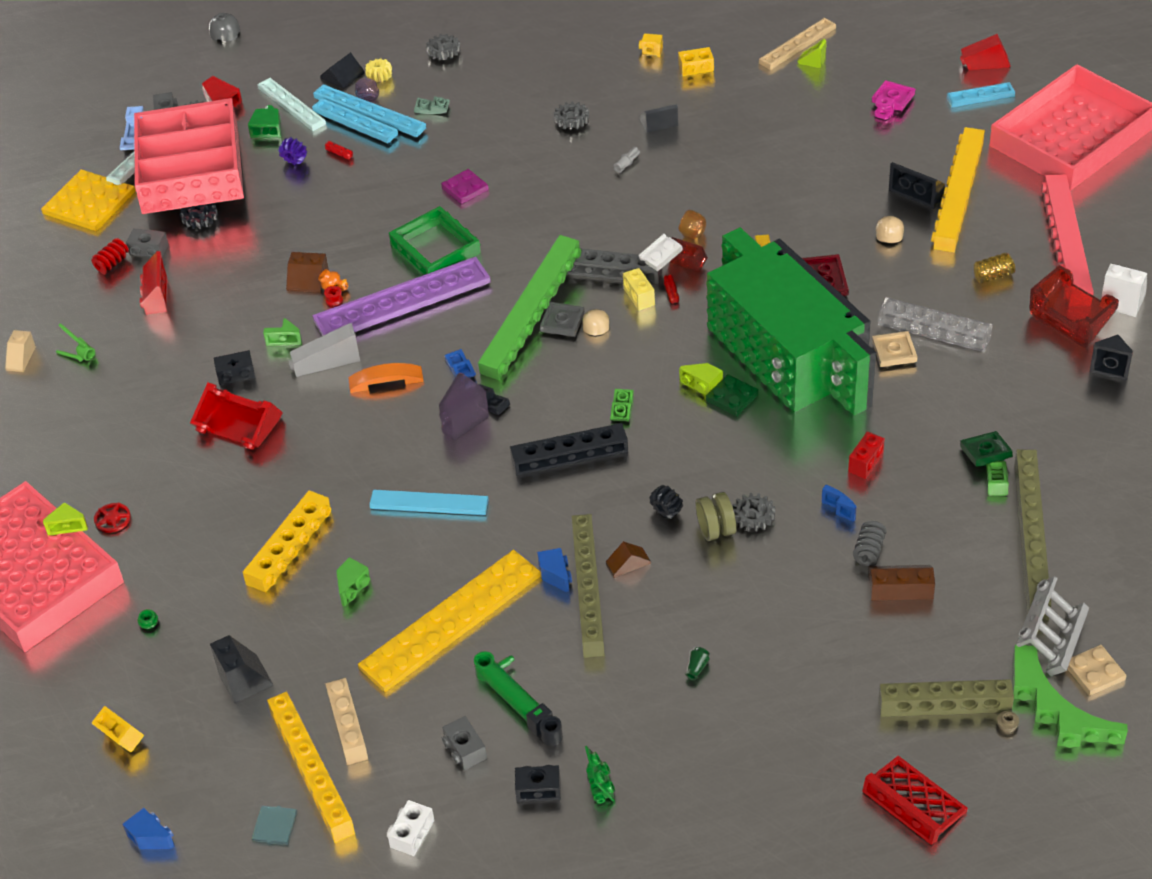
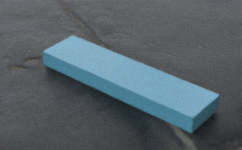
M1010 82L947 93V99L952 108L1015 97V90Z

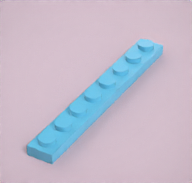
M324 84L313 93L315 99L321 100L324 98L415 137H418L426 129V123Z

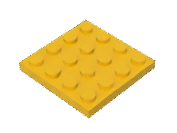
M81 169L41 210L45 215L98 231L136 192L135 186L126 183L115 185L112 182L106 181L104 176Z

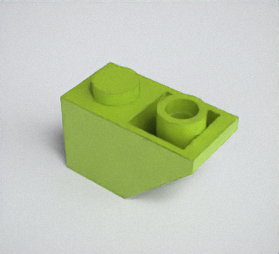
M709 363L684 365L679 368V381L705 395L723 379V371Z

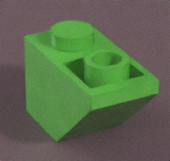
M350 557L336 570L339 594L343 606L354 600L361 589L366 587L370 581L368 567Z

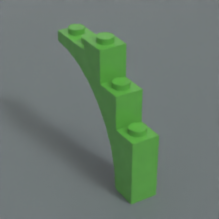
M1015 644L1013 653L1014 699L1035 701V722L1057 724V746L1068 748L1080 747L1081 740L1125 744L1128 732L1127 724L1098 718L1075 707L1052 687L1044 675L1038 660L1037 649L1034 646L1023 645L1018 647Z

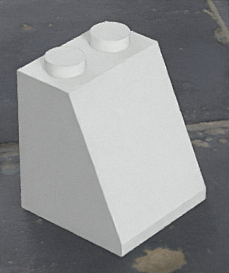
M1110 264L1105 275L1100 308L1136 317L1146 295L1147 273Z

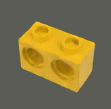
M710 47L678 52V64L682 76L714 71V58Z
M106 706L102 708L92 721L94 726L129 752H132L144 737V734Z

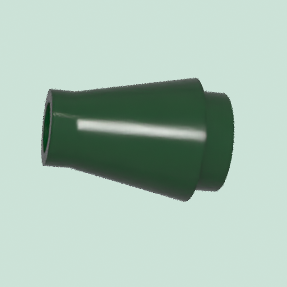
M694 647L690 651L687 671L685 673L688 678L696 680L709 662L710 653L706 649Z

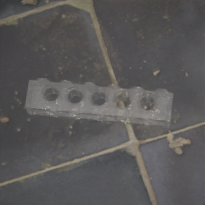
M887 297L879 310L878 325L904 332L909 331L912 334L985 352L989 344L993 324Z

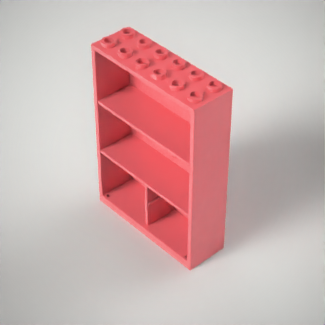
M232 98L134 113L135 188L142 214L244 198L238 125Z

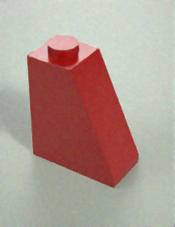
M998 34L961 49L962 56H960L962 64L967 66L968 70L1011 67L1008 55Z
M211 76L201 83L204 97L208 102L232 98L234 107L242 102L239 88L215 76Z

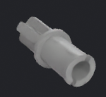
M633 147L627 154H623L620 160L613 165L614 170L621 173L628 165L630 166L633 163V160L640 154V150L637 147Z

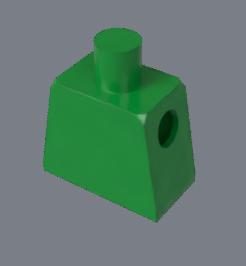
M267 105L265 108L255 109L248 123L250 138L281 137V120L277 108Z

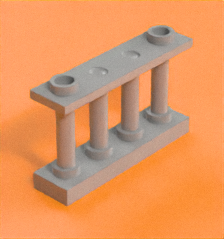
M1055 576L1038 583L1037 591L1016 643L1018 647L1031 643L1048 659L1049 663L1046 672L1050 676L1067 671L1089 610L1085 603L1071 606L1054 590L1057 582ZM1050 598L1066 612L1065 619L1061 618L1048 606ZM1044 614L1060 627L1059 635L1042 621ZM1038 629L1054 643L1053 651L1036 637Z

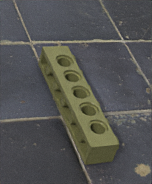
M1011 679L880 684L879 688L881 717L1012 712L1014 701Z

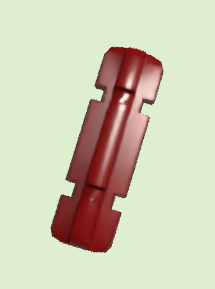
M332 141L325 143L326 150L341 157L344 156L348 160L353 157L352 150Z
M665 275L664 284L669 300L672 304L678 303L679 294L677 293L674 278L672 275Z

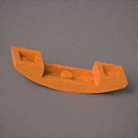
M407 363L376 365L358 371L348 377L350 393L369 390L368 385L403 379H405V384L424 382L421 366Z

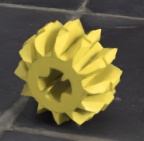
M375 58L374 61L370 60L366 64L365 73L370 82L383 83V81H388V78L392 77V66L387 59Z

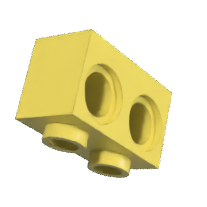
M640 268L623 273L624 290L638 311L654 306V288Z

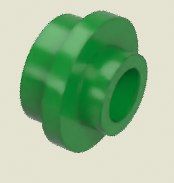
M150 609L141 611L137 620L139 626L144 629L154 627L158 623V615Z

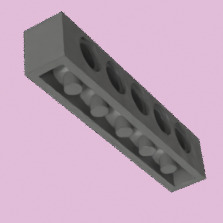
M581 248L580 257L575 260L572 270L568 271L567 274L623 281V273L640 268L650 284H658L662 268L657 272L647 265L645 261H641L638 254Z

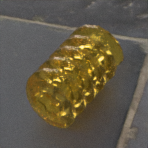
M1008 253L983 259L974 264V275L980 284L983 283V279L985 282H988L990 278L995 280L996 276L1001 278L1003 275H1009V272L1013 274L1016 271L1014 261Z

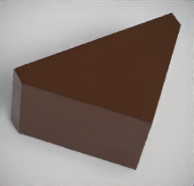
M624 541L606 560V565L614 578L651 564L649 557L642 547Z

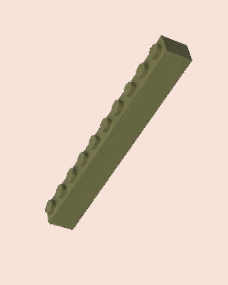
M1017 449L1014 469L1026 609L1028 614L1037 591L1038 583L1044 579H1049L1037 450ZM1051 598L1048 603L1049 607H1051ZM1044 614L1042 620L1049 621V617Z

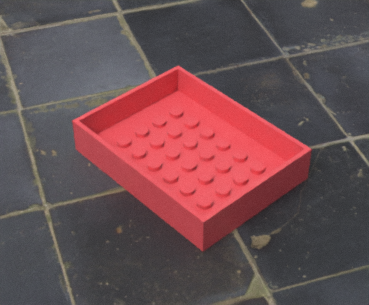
M1076 64L993 123L989 146L1044 177L1045 175L1066 174L1071 191L1152 130V102Z
M26 481L0 498V629L24 653L124 583L117 561L83 531L48 536L43 519L57 508Z

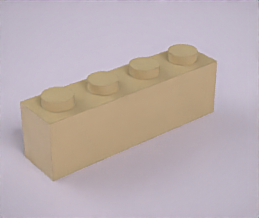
M346 678L325 683L347 765L368 760L364 739Z

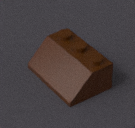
M931 565L868 566L871 601L934 599L935 577L934 569Z

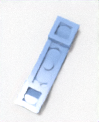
M143 106L127 107L125 115L126 128L124 137H121L120 150L134 149V113L144 112Z

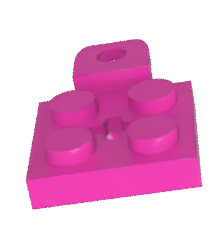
M885 80L872 96V102L877 106L874 116L887 120L893 115L894 110L902 111L915 95L916 89Z

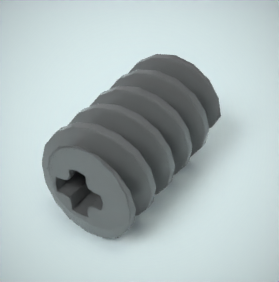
M867 521L861 526V531L853 551L854 559L861 565L874 566L877 564L879 552L887 532L882 523Z

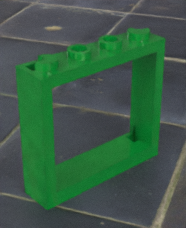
M440 206L389 232L391 247L422 275L481 254V244L478 238L473 236L467 228H464L457 219H454L448 211L446 212ZM441 224L465 246L430 263L407 241Z

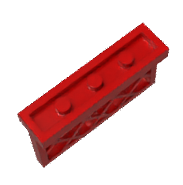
M900 756L894 758L875 774L872 772L865 777L862 789L863 793L930 845L934 844L938 836L962 817L968 809ZM899 765L905 770V773L894 772L893 768ZM880 778H891V784H886ZM895 778L906 779L907 785L895 784ZM910 779L919 780L923 786L911 785ZM896 791H908V797H903ZM912 792H924V798H914ZM928 793H936L940 796V799L928 798ZM914 804H925L926 811L920 810ZM930 805H941L942 812L930 811ZM945 806H953L958 811L946 812ZM931 817L943 818V823L939 825Z

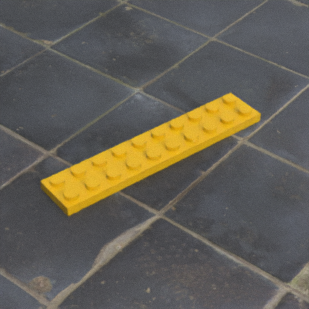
M513 549L359 662L358 669L386 693L541 577L540 570Z

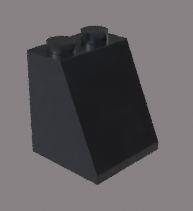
M228 635L210 643L218 673L234 703L273 686L257 654Z

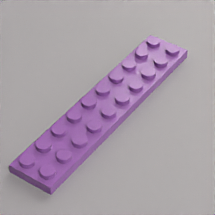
M473 257L312 315L313 321L322 336L349 323H352L354 332L491 283L490 276L477 257Z

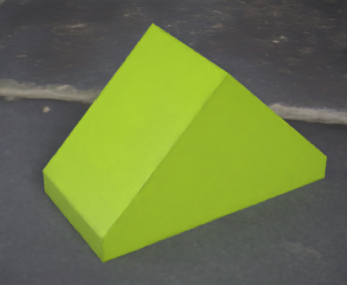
M823 39L802 52L797 62L802 65L821 68L826 60V40Z
M65 502L43 519L48 536L88 530L84 515Z

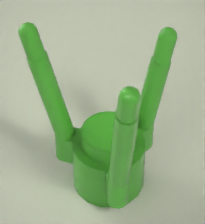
M59 324V327L79 344L76 347L78 355L56 350V353L77 359L80 362L83 359L86 361L91 360L95 355V349L89 346L81 337H76L64 325Z

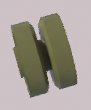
M725 492L713 494L712 499L708 496L696 499L695 509L698 523L707 541L718 539L720 533L723 536L736 533L734 511Z

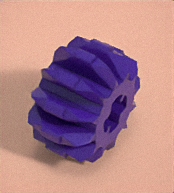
M292 137L289 139L285 138L279 146V156L283 157V161L286 160L288 164H301L307 156L306 146L302 145L303 142H299L297 138L295 140Z

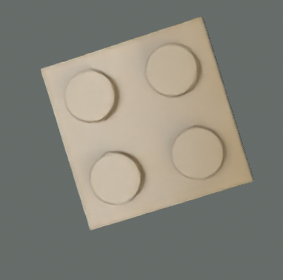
M909 331L872 336V344L880 367L917 362V354Z
M1102 645L1071 657L1067 668L1088 696L1126 680L1124 671Z

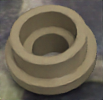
M1004 711L998 715L997 724L1002 731L1012 732L1019 726V717L1011 711Z

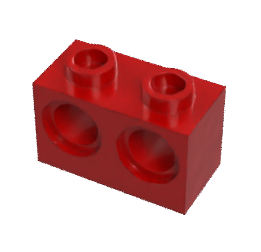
M867 431L849 456L848 472L866 479L884 453L885 438Z

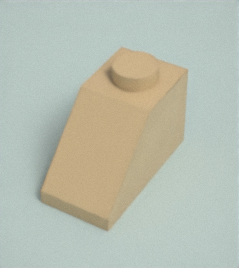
M13 330L7 342L6 371L24 372L36 348L30 331Z

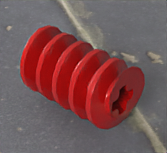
M115 238L107 246L103 247L102 250L98 251L97 254L92 256V264L101 274L105 275L107 270L110 271L112 267H115L117 263L126 258V253L129 252V249L121 239Z

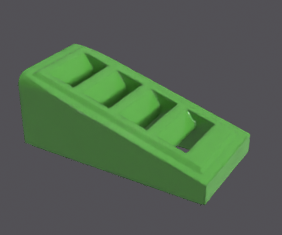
M1006 461L986 464L988 495H1008L1009 482Z

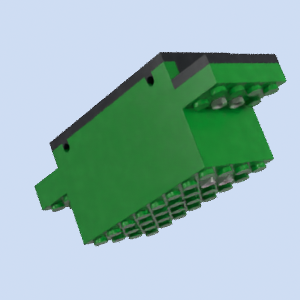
M741 227L722 235V266L707 273L708 329L721 342H724L729 350L735 353L740 361L745 363L751 372L756 374L762 383L767 385L774 395L778 396L785 406L789 407L794 413L829 394L834 399H837L854 416L872 407L876 352L869 346L871 321L780 238L761 247Z

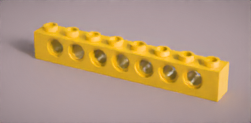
M287 691L267 699L271 716L334 843L354 835L352 819Z

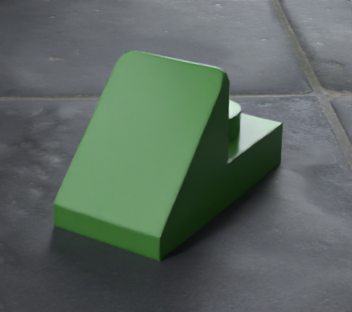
M286 318L283 319L282 327L264 328L263 334L266 346L302 345L300 329Z

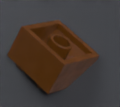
M291 252L287 266V291L321 293L322 287L318 277L325 269L329 270L326 254Z

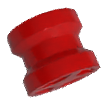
M329 286L324 290L325 301L328 307L334 308L343 304L340 287Z

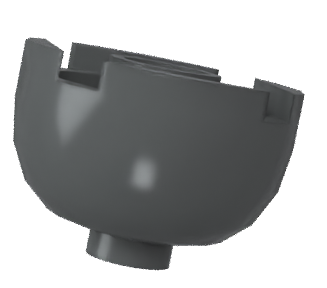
M228 13L215 15L209 24L210 36L214 41H217V39L222 42L232 41L241 32L237 19Z

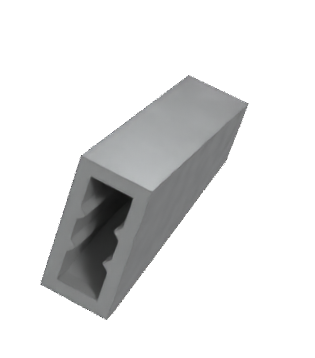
M352 323L290 351L291 359L288 360L290 370H294L296 377L359 362L360 357Z

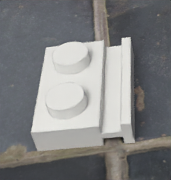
M663 234L640 253L639 258L658 272L678 255L683 248L678 242Z

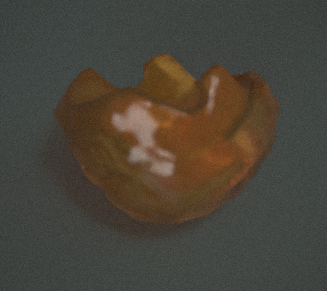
M687 210L681 219L678 229L684 237L697 239L706 229V219L696 211Z

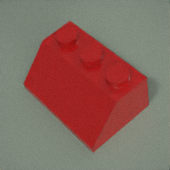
M157 251L143 266V274H140V281L143 285L140 286L142 296L140 298V306L144 308L146 315L167 312V274L161 252Z

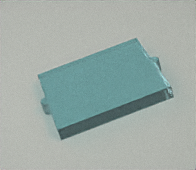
M261 806L251 838L252 841L266 842L269 845L272 843L288 845L297 809L281 808V806Z

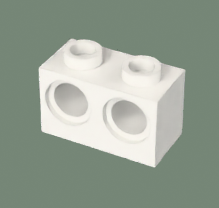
M408 800L406 805L399 810L394 825H391L388 829L387 837L390 848L415 856L434 822L432 808Z

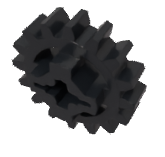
M212 203L181 208L180 213L182 223L186 224V227L192 226V229L196 226L199 229L202 226L208 227V223L213 224V220H217L218 215L216 205Z

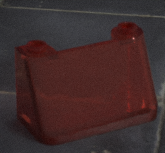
M1059 265L1031 288L1030 312L1037 320L1082 347H1087L1118 309L1119 300L1109 294L1104 295L1101 300L1074 285L1072 272Z

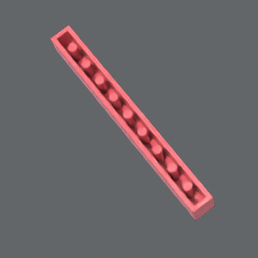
M1045 175V181L1041 184V191L1045 193L1044 204H1047L1046 214L1049 215V227H1052L1051 237L1055 239L1054 250L1057 251V263H1060L1059 274L1062 275V287H1065L1064 297L1068 299L1069 307L1092 306L1094 291L1067 175Z

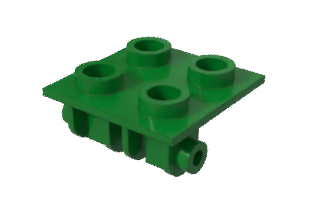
M585 746L589 761L586 772L591 784L593 799L598 804L604 803L607 798L615 802L613 794L615 787L609 779L608 774L611 772L608 764L600 760L597 752H592L588 746Z

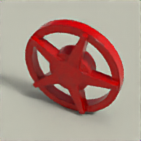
M119 502L110 503L98 508L94 515L96 528L105 533L118 532L124 529L131 520L130 510ZM121 508L127 513H119L118 510ZM100 514H103L104 518L97 522ZM122 518H126V520L121 525L116 527V524H118ZM106 523L114 528H104L101 525Z

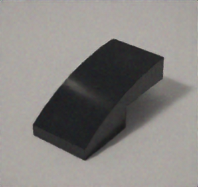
M481 384L468 394V397L473 402L496 415H500L510 405L508 398L496 395L493 388Z

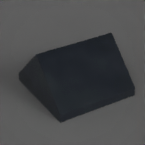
M350 52L321 74L320 78L344 89L365 72Z
M677 104L643 112L639 117L646 132L678 126Z
M1118 334L1095 342L1089 372L1128 380L1133 350Z

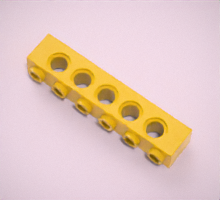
M310 490L304 495L244 569L243 576L246 585L266 593L275 584L276 579L287 569L292 559L296 558L299 550L308 543L311 535L319 529L323 520L330 515L331 507L328 497Z

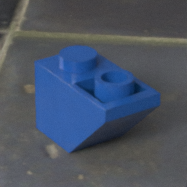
M561 548L537 552L542 580L568 592L569 583H572V576L570 570L566 571V567H569L567 555L563 556Z
M145 808L122 824L127 837L139 849H172L174 847L172 831L166 825L163 827L156 814L153 812L150 814Z

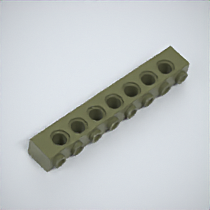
M592 514L573 515L572 527L584 658L605 656Z

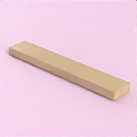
M823 18L761 57L759 64L772 70L836 29V24Z

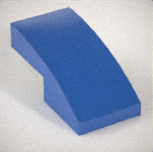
M462 349L445 355V361L458 381L476 376L469 359H466Z
M826 484L822 489V503L836 508V515L854 522L856 520L857 506L845 494Z

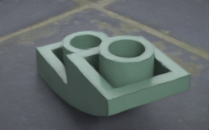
M434 96L433 101L417 98L414 112L420 114L446 113L450 100Z

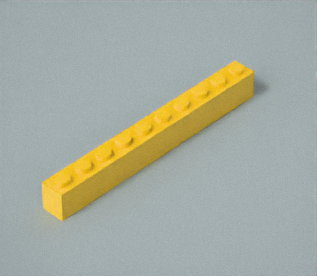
M965 127L963 134L959 135L956 153L953 157V165L950 168L951 176H948V187H945L944 190L945 198L941 200L942 209L938 211L937 219L939 220H936L935 231L932 233L931 242H934V250L955 253L984 144L985 130Z

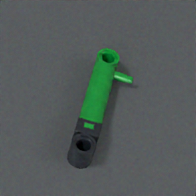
M487 651L477 653L474 657L477 678L486 681L527 722L528 728L536 736L541 734L543 743L549 746L559 744L563 739L561 720L553 716L552 711L544 703L539 704L504 670L514 661V657L510 655L497 663L492 653Z

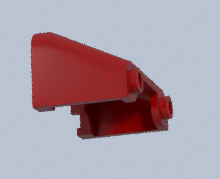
M207 382L190 421V424L196 427L195 431L202 434L208 432L242 443L243 447L250 450L259 448L279 422L283 412L271 402L265 400L263 402H256L231 394L225 389H217V385Z

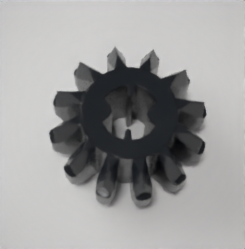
M668 485L657 487L649 497L653 509L665 518L671 519L683 507V500L679 497V494Z

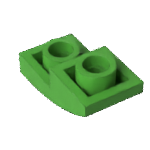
M615 389L611 408V421H630L634 390Z

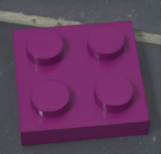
M470 169L441 183L442 189L461 205L489 190L488 184Z

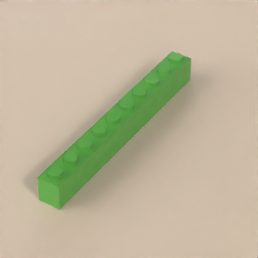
M559 235L479 360L478 366L481 375L500 381L502 376L507 373L510 363L516 359L517 352L524 346L527 336L531 335L534 325L540 321L544 309L548 308L551 298L556 295L558 287L565 281L566 274L572 270L575 260L580 257L581 248L579 240Z

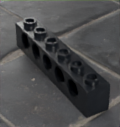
M619 423L510 446L511 460L515 474L518 476L628 452V438L623 424Z

